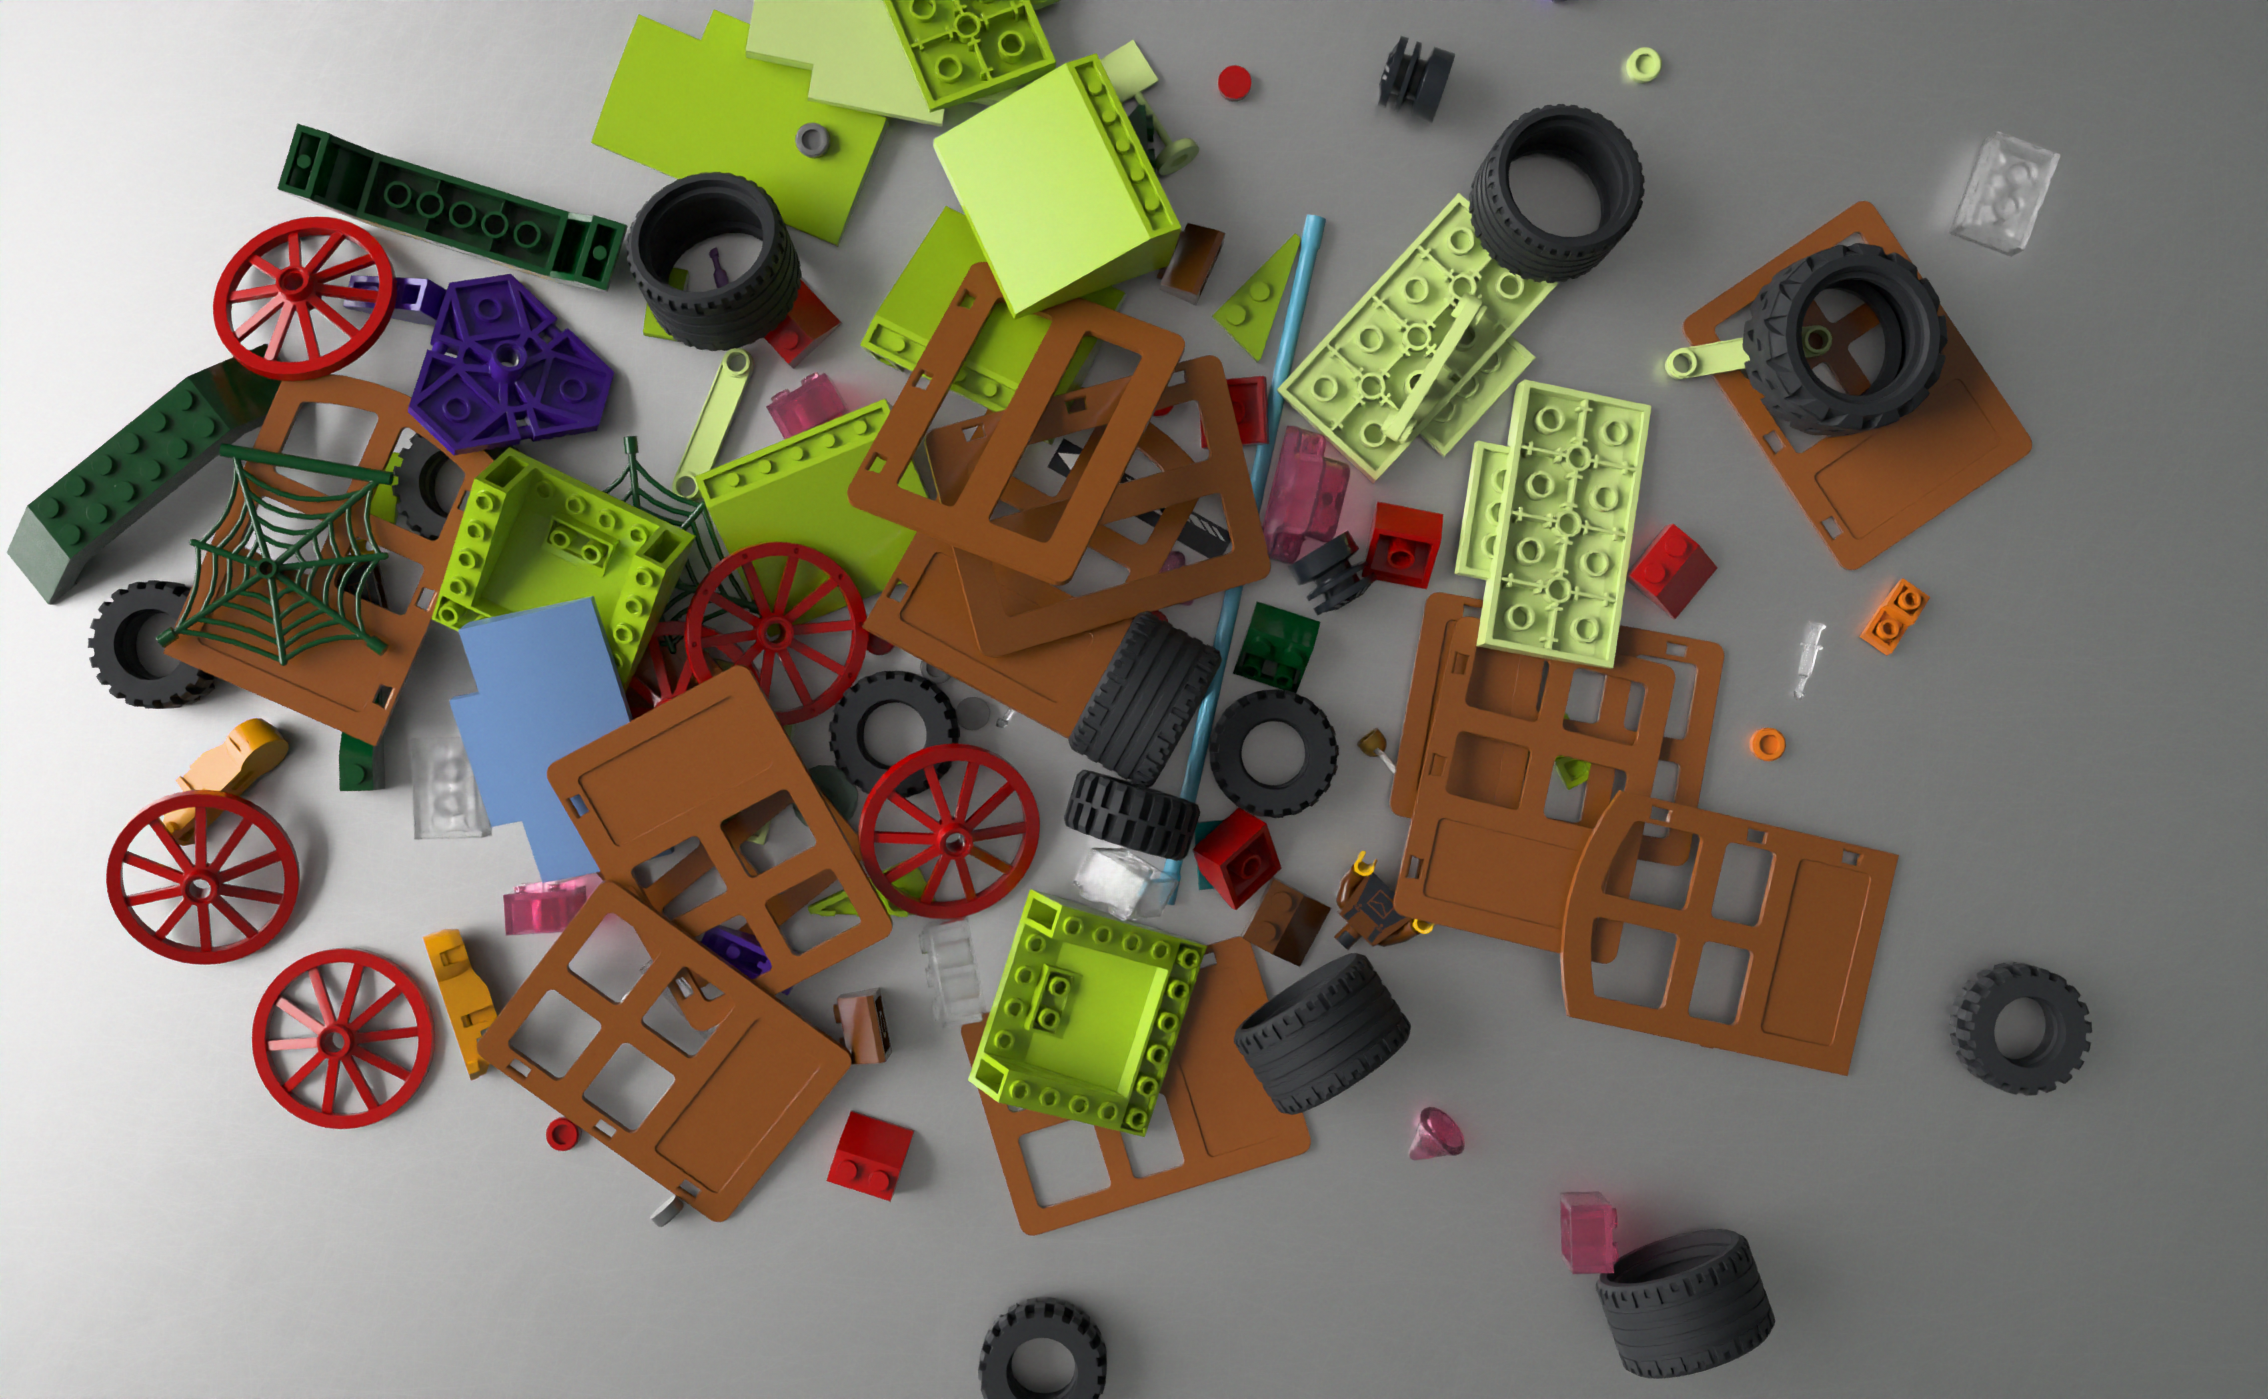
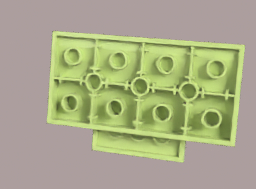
M754 0L746 45V57L812 70L808 101L942 127L945 109L929 112L882 0ZM1017 86L969 102L992 106L1015 93Z
M1460 193L1454 197L1276 390L1373 484L1418 435L1444 457L1536 358L1511 334L1558 283H1547L1546 281L1539 283L1534 282L1532 279L1526 280L1521 278L1520 275H1513L1505 267L1499 266L1498 262L1488 255L1487 250L1483 249L1480 239L1476 237L1474 233L1475 228L1470 220L1472 218V214L1469 213L1470 202ZM1465 292L1469 295L1473 294L1483 300V303L1488 308L1476 327L1473 329L1468 326L1413 414L1412 418L1417 422L1404 443L1392 440L1380 428L1393 407L1398 410L1401 409L1456 320L1451 314Z
M1523 380L1516 385L1507 446L1483 441L1474 443L1454 573L1486 580L1476 646L1612 669L1614 667L1652 406L1530 380Z

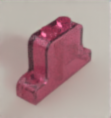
M1287 425L1262 526L1269 559L1290 565L1297 560L1305 540L1329 542L1333 539L1337 531L1350 478V467L1347 463L1324 456L1326 449L1325 436L1297 426Z

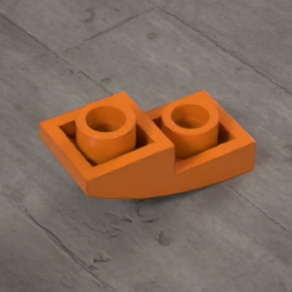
M1904 578L1900 579L1859 637L1886 656L1893 653L1907 628L1916 622L1930 596Z

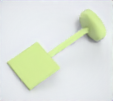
M1134 40L1100 59L1121 104L1135 97L1139 105L1145 104L1146 115L1153 114V127L1166 146L1156 157L1158 172L1161 175H1168L1189 164L1197 156L1200 148L1191 138H1182L1172 142L1141 92L1159 82V79Z

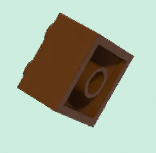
M1187 223L1184 231L1181 230L1169 266L1159 269L1156 278L1161 280L1160 290L1196 306L1224 245L1226 233Z
M1273 876L1243 929L1241 936L1246 941L1270 954L1300 967L1331 907Z
M880 987L841 994L837 998L838 1004H833V1012L836 1024L842 1023L844 1036L839 1038V1042L850 1051L852 1055L851 1065L886 1062L892 1054Z

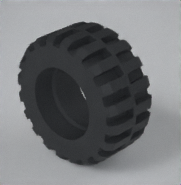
M416 433L409 439L413 445L409 449L402 448L398 455L403 461L401 467L394 466L393 474L395 477H398V485H393L392 491L393 496L400 499V503L396 507L400 515L407 517L406 524L412 531L419 532L420 536L435 541L439 538L449 515L442 510L436 499L435 480L440 468L450 458L430 441ZM511 445L502 448L496 447L490 450L485 449L494 460L509 447L520 452L518 448Z
M159 580L135 582L128 585V590L119 589L111 594L113 602L104 601L99 607L98 611L102 615L100 619L93 618L90 628L94 629L95 633L94 638H88V648L94 649V656L89 657L91 667L99 668L101 672L96 676L101 685H110L109 693L115 698H125L126 704L134 707H145V709L180 708L182 705H189L200 701V695H208L216 688L212 683L214 680H222L182 661L167 676H153L143 667L137 655L136 641L142 625L151 616L158 613L168 614L177 622L192 587H186L185 584Z
M882 671L858 680V683L853 687H849L843 693L841 701L836 703L833 710V720L829 723L828 732H831L830 752L833 751L836 760L834 762L838 770L844 772L846 775L845 779L852 785L855 784L861 788L862 792L869 794L881 776L892 767L880 763L871 756L865 746L863 734L865 723L870 714L878 707L888 703L908 705L921 716L926 727L924 748L958 743L960 727H958L956 710L952 707L950 699L932 681L911 672ZM953 761L933 764L938 780L947 774ZM923 768L904 779L894 790L904 798L929 789L930 787Z
M1271 689L1256 691L1236 700L1234 704L1223 712L1221 718L1216 723L1209 746L1211 771L1222 792L1242 810L1260 817L1283 818V816L1296 815L1317 803L1324 792L1326 793L1331 786L1330 782L1333 776L1336 775L1338 768L1337 756L1339 755V745L1336 742V733L1326 714L1308 698L1287 690ZM1276 721L1291 726L1298 732L1304 743L1305 759L1301 770L1293 779L1283 784L1268 785L1261 783L1247 772L1243 764L1242 746L1245 738L1252 729L1265 722Z
M1082 770L1076 776L1064 815V821L1067 827L1100 840L1150 855L1182 861L1188 855L1200 816V809L1196 803L1149 787L1142 789L1123 779Z
M2014 962L2012 965L2001 963L1994 965L1993 971L1987 969L1980 971L1976 974L1979 980L1976 982L1968 980L1962 987L1966 994L1963 998L1956 997L1953 1005L1958 1007L1957 1015H1950L1949 1025L1956 1027V1033L1950 1034L1951 1042L1959 1047L1956 1055L1960 1062L1968 1065L1967 1070L1975 1077L1983 1080V1082L2015 1095L2021 1093L2026 1096H2033L2038 1094V1090L2048 1093L2056 1090L2055 1082L2058 1081L2066 1084L2073 1078L2069 1072L2073 1068L2080 1070L2085 1061L2080 1059L2082 1052H2089L2091 1042L2086 1041V1033H2092V1022L2084 1019V1016L2090 1012L2086 1003L2078 1001L2081 994L2074 986L2068 985L2067 980L2060 975L2025 963ZM2022 997L2031 998L2040 1005L2045 1016L2046 1026L2043 1039L2039 1046L2029 1055L2020 1059L2007 1058L2001 1054L1995 1041L1994 1030L1996 1020L2004 1007L2012 1001Z
M1046 1297V1302H1037V1298H1031L1026 1300L1025 1305L1020 1306L1016 1303L1009 1307L1008 1313L998 1316L994 1321L991 1330H988L984 1338L978 1367V1379L982 1383L980 1390L983 1398L1099 1399L1100 1394H1103L1106 1384L1107 1351L1105 1343H1102L1101 1332L1097 1325L1093 1326L1090 1323V1316L1084 1311L1080 1313L1075 1311L1074 1304L1065 1301L1064 1305L1057 1304L1056 1298ZM1036 1338H1048L1063 1344L1071 1352L1075 1362V1371L1070 1383L1052 1393H1037L1022 1386L1012 1372V1358L1016 1349L1021 1344Z

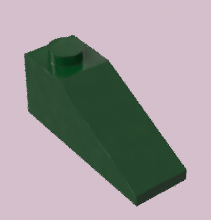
M380 689L375 703L383 706L382 689ZM342 732L339 750L340 791L385 789L384 734L379 745L373 746Z

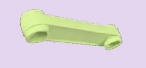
M1466 292L1463 294L1451 314L1456 320L1401 409L1398 410L1393 407L1380 428L1386 436L1394 441L1404 443L1417 422L1412 418L1413 414L1468 326L1473 329L1476 327L1488 308L1483 303V300L1473 294L1469 295Z
M1821 325L1802 327V345L1806 358L1820 356L1830 349L1832 336L1827 328ZM1810 333H1817L1822 337L1823 345L1820 350H1816L1809 345L1808 337ZM1743 338L1677 349L1667 357L1665 368L1672 378L1684 380L1746 369L1744 362L1749 361L1750 358L1743 350ZM1676 356H1683L1688 360L1689 369L1686 373H1680L1674 368L1673 360Z
M743 348L730 349L722 359L672 483L673 493L693 501L700 499L702 495L694 476L707 472L715 466L754 370V359ZM739 355L745 356L747 362L744 369L738 372L731 369L733 358ZM686 479H693L696 485L695 491L690 496H683L680 489L681 484Z

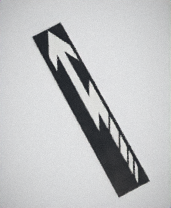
M1063 438L1047 467L1067 478L1083 449ZM1124 473L1119 484L1135 480V478ZM1165 508L1136 515L1135 517L1155 528ZM1192 511L1177 541L1210 559L1223 555L1231 539L1229 531Z

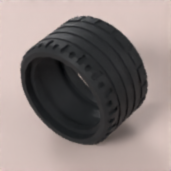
M1557 104V106L1545 105L1542 109H1532L1531 112L1521 115L1518 120L1515 119L1505 129L1477 170L1471 184L1472 191L1469 194V213L1472 214L1470 220L1475 228L1474 233L1480 239L1483 249L1487 250L1488 255L1495 259L1499 266L1505 267L1513 275L1517 274L1523 279H1532L1534 282H1566L1569 278L1576 279L1590 272L1626 235L1636 221L1643 201L1641 198L1645 192L1643 188L1645 179L1644 175H1642L1643 167L1638 160L1639 155L1637 151L1633 149L1632 142L1626 138L1624 132L1614 125L1615 123L1607 120L1598 112H1592L1591 109L1585 107L1583 109L1577 105L1565 106V104ZM1538 153L1556 155L1577 165L1588 175L1597 190L1601 207L1598 230L1578 237H1561L1547 233L1533 225L1521 213L1513 199L1509 184L1511 162L1522 156Z
M704 172L689 175L666 185L659 192H656L649 201H646L642 209L635 216L636 219L632 222L631 232L627 237V261L631 273L657 322L676 341L683 342L689 347L694 346L699 350L727 351L741 348L747 344L754 343L760 338H764L769 332L775 330L794 307L793 303L798 298V290L801 287L800 278L802 277L798 254L773 198L767 194L765 189L758 187L757 183L752 180L748 181L743 176L721 172ZM725 233H743L763 241L760 254L752 267L737 280L721 288L704 292H687L676 289L668 284L673 266L682 254L695 244L709 237Z
M1149 611L1137 614L1068 739L1072 750L1082 756H1088V759L1095 763L1099 762L1103 765L1102 767L1111 772L1112 770L1117 772L1118 776L1131 780V783L1142 789L1152 787L1158 779L1222 662L1219 650L1208 644H1203V641L1196 637H1190L1187 632L1180 628L1172 627L1171 623L1160 620V617Z
M1350 953L1316 969L1270 999L1245 1019L1236 1029L1234 1044L1240 1053L1244 1055V1059L1249 1067L1253 1068V1073L1258 1081L1263 1083L1264 1090L1271 1097L1279 1112L1294 1115L1310 1110L1330 1100L1384 1064L1407 1042L1411 1024L1404 1013L1401 1012L1396 1001L1391 998V993L1382 984V980L1377 972L1373 971L1374 967L1366 955Z
M1727 1229L1693 1231L1642 1246L1609 1264L1602 1271L1595 1285L1623 1367L1627 1371L1644 1378L1680 1377L1726 1364L1758 1347L1767 1339L1775 1325V1317L1763 1287L1761 1276L1758 1273L1756 1262L1752 1256L1748 1240L1744 1236Z

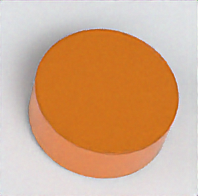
M1761 728L1750 739L1752 754L1763 761L1777 760L1783 755L1786 748L1783 734L1774 728Z

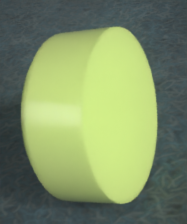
M1647 47L1639 48L1632 53L1627 61V73L1637 83H1649L1660 73L1662 60L1655 50Z

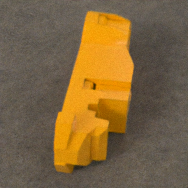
M262 718L249 719L235 727L222 745L204 752L190 766V770L183 777L180 776L176 782L183 791L215 790L240 796L260 775L269 772L284 759L289 749L288 742L276 727ZM195 807L176 810L164 815L163 823L179 845L195 844ZM207 807V828L225 810Z
M443 929L422 936L469 1077L472 1081L487 1073L489 1062L478 1054L476 1039L482 1037L480 1031L490 1027L497 1018V1014L487 985L471 967L459 929Z

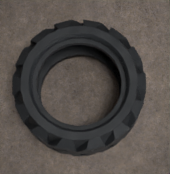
M1855 243L1851 246L1837 245L1819 251L1792 263L1772 277L1771 283L1763 286L1750 307L1752 319L1745 322L1742 343L1743 350L1750 358L1749 361L1744 362L1753 389L1765 396L1760 401L1776 418L1791 422V428L1810 435H1826L1827 437L1848 436L1897 422L1901 417L1913 412L1929 396L1930 392L1928 389L1940 377L1946 355H1940L1948 341L1945 315L1939 317L1937 315L1940 299L1927 278L1918 279L1917 267L1896 252L1887 255L1883 247ZM1824 289L1841 290L1860 298L1872 309L1882 327L1885 340L1883 364L1875 381L1861 395H1848L1827 386L1815 375L1805 357L1802 345L1804 317L1812 301Z

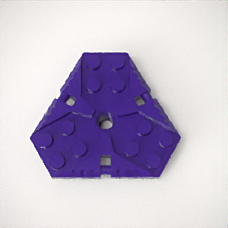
M512 274L450 282L431 336L430 344L433 347L432 350L427 349L409 404L408 413L454 456L479 452L484 449L502 448L507 445H519L520 441L525 439H531L533 442L542 439H553V437L559 438L565 437V435L571 436L594 432L599 427L614 371L569 328L562 332L556 326L558 318ZM545 335L551 339L548 344L542 340ZM447 352L456 355L457 357H450L445 355V353ZM502 362H508L512 364L513 367H507L503 365ZM525 419L526 425L518 427L516 421Z

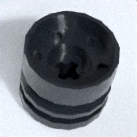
M1401 36L1397 45L1389 53L1379 83L1378 106L1386 108L1390 93L1398 95L1393 111L1399 112L1407 98L1413 100L1411 116L1432 123L1451 71L1455 53L1434 47L1428 59L1423 60L1420 59L1422 43L1417 41L1413 54L1410 56L1404 54L1409 38Z
M1349 531L1342 533L1288 566L1299 586L1312 581L1317 585L1307 595L1308 601L1321 594L1326 600L1313 608L1317 616L1325 612L1338 610L1363 595L1371 584L1378 580L1374 572L1361 580L1358 577L1357 572L1369 565L1367 561L1354 565L1350 564L1349 559L1357 553L1359 547Z

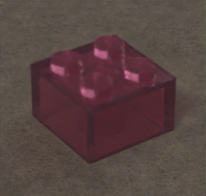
M818 372L800 381L802 386L790 392L789 389H785L771 398L773 403L766 406L784 439L851 413L834 381L826 373L819 375Z
M561 880L547 884V888H542V882H529L513 886V892L503 895L506 936L563 932L587 901L586 885L576 886L575 880Z
M1600 1191L1559 1193L1561 1259L1572 1274L1614 1273L1613 1262H1618L1619 1259L1617 1242H1613L1612 1229L1617 1228L1618 1225L1616 1208H1612L1610 1201Z

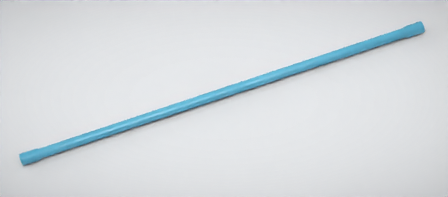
M1317 215L1306 216L1300 243L1301 251L1267 400L1269 444L1257 445L1250 477L1259 514L1285 401L1276 390L1291 374L1315 260L1321 246L1326 223L1325 218ZM1244 585L1225 590L1213 647L1220 651L1222 662L1200 703L1180 798L1196 803ZM1166 859L1159 881L1156 902L1175 905L1183 860Z

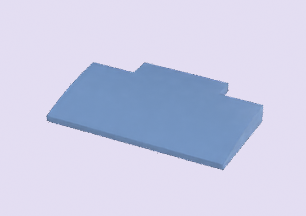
M594 596L467 623L458 631L479 692L455 696L449 700L491 827L522 821L542 883L600 872L598 865L547 779V769L553 762L633 720ZM579 794L570 798L580 816L589 811ZM674 846L651 859L672 854L675 851Z

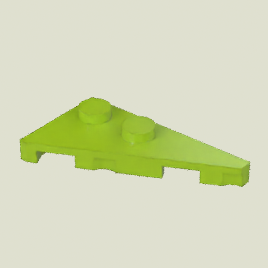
M1296 233L1212 315V318L1257 363L1261 360L1301 238Z
M904 861L899 862L883 870L882 872L885 873L891 870L892 868L898 866L899 864L903 863ZM920 867L892 882L905 893L917 898L921 897L927 885ZM874 886L889 915L897 917L914 915L891 903ZM844 889L808 906L810 915L835 916V914L857 915L859 917Z

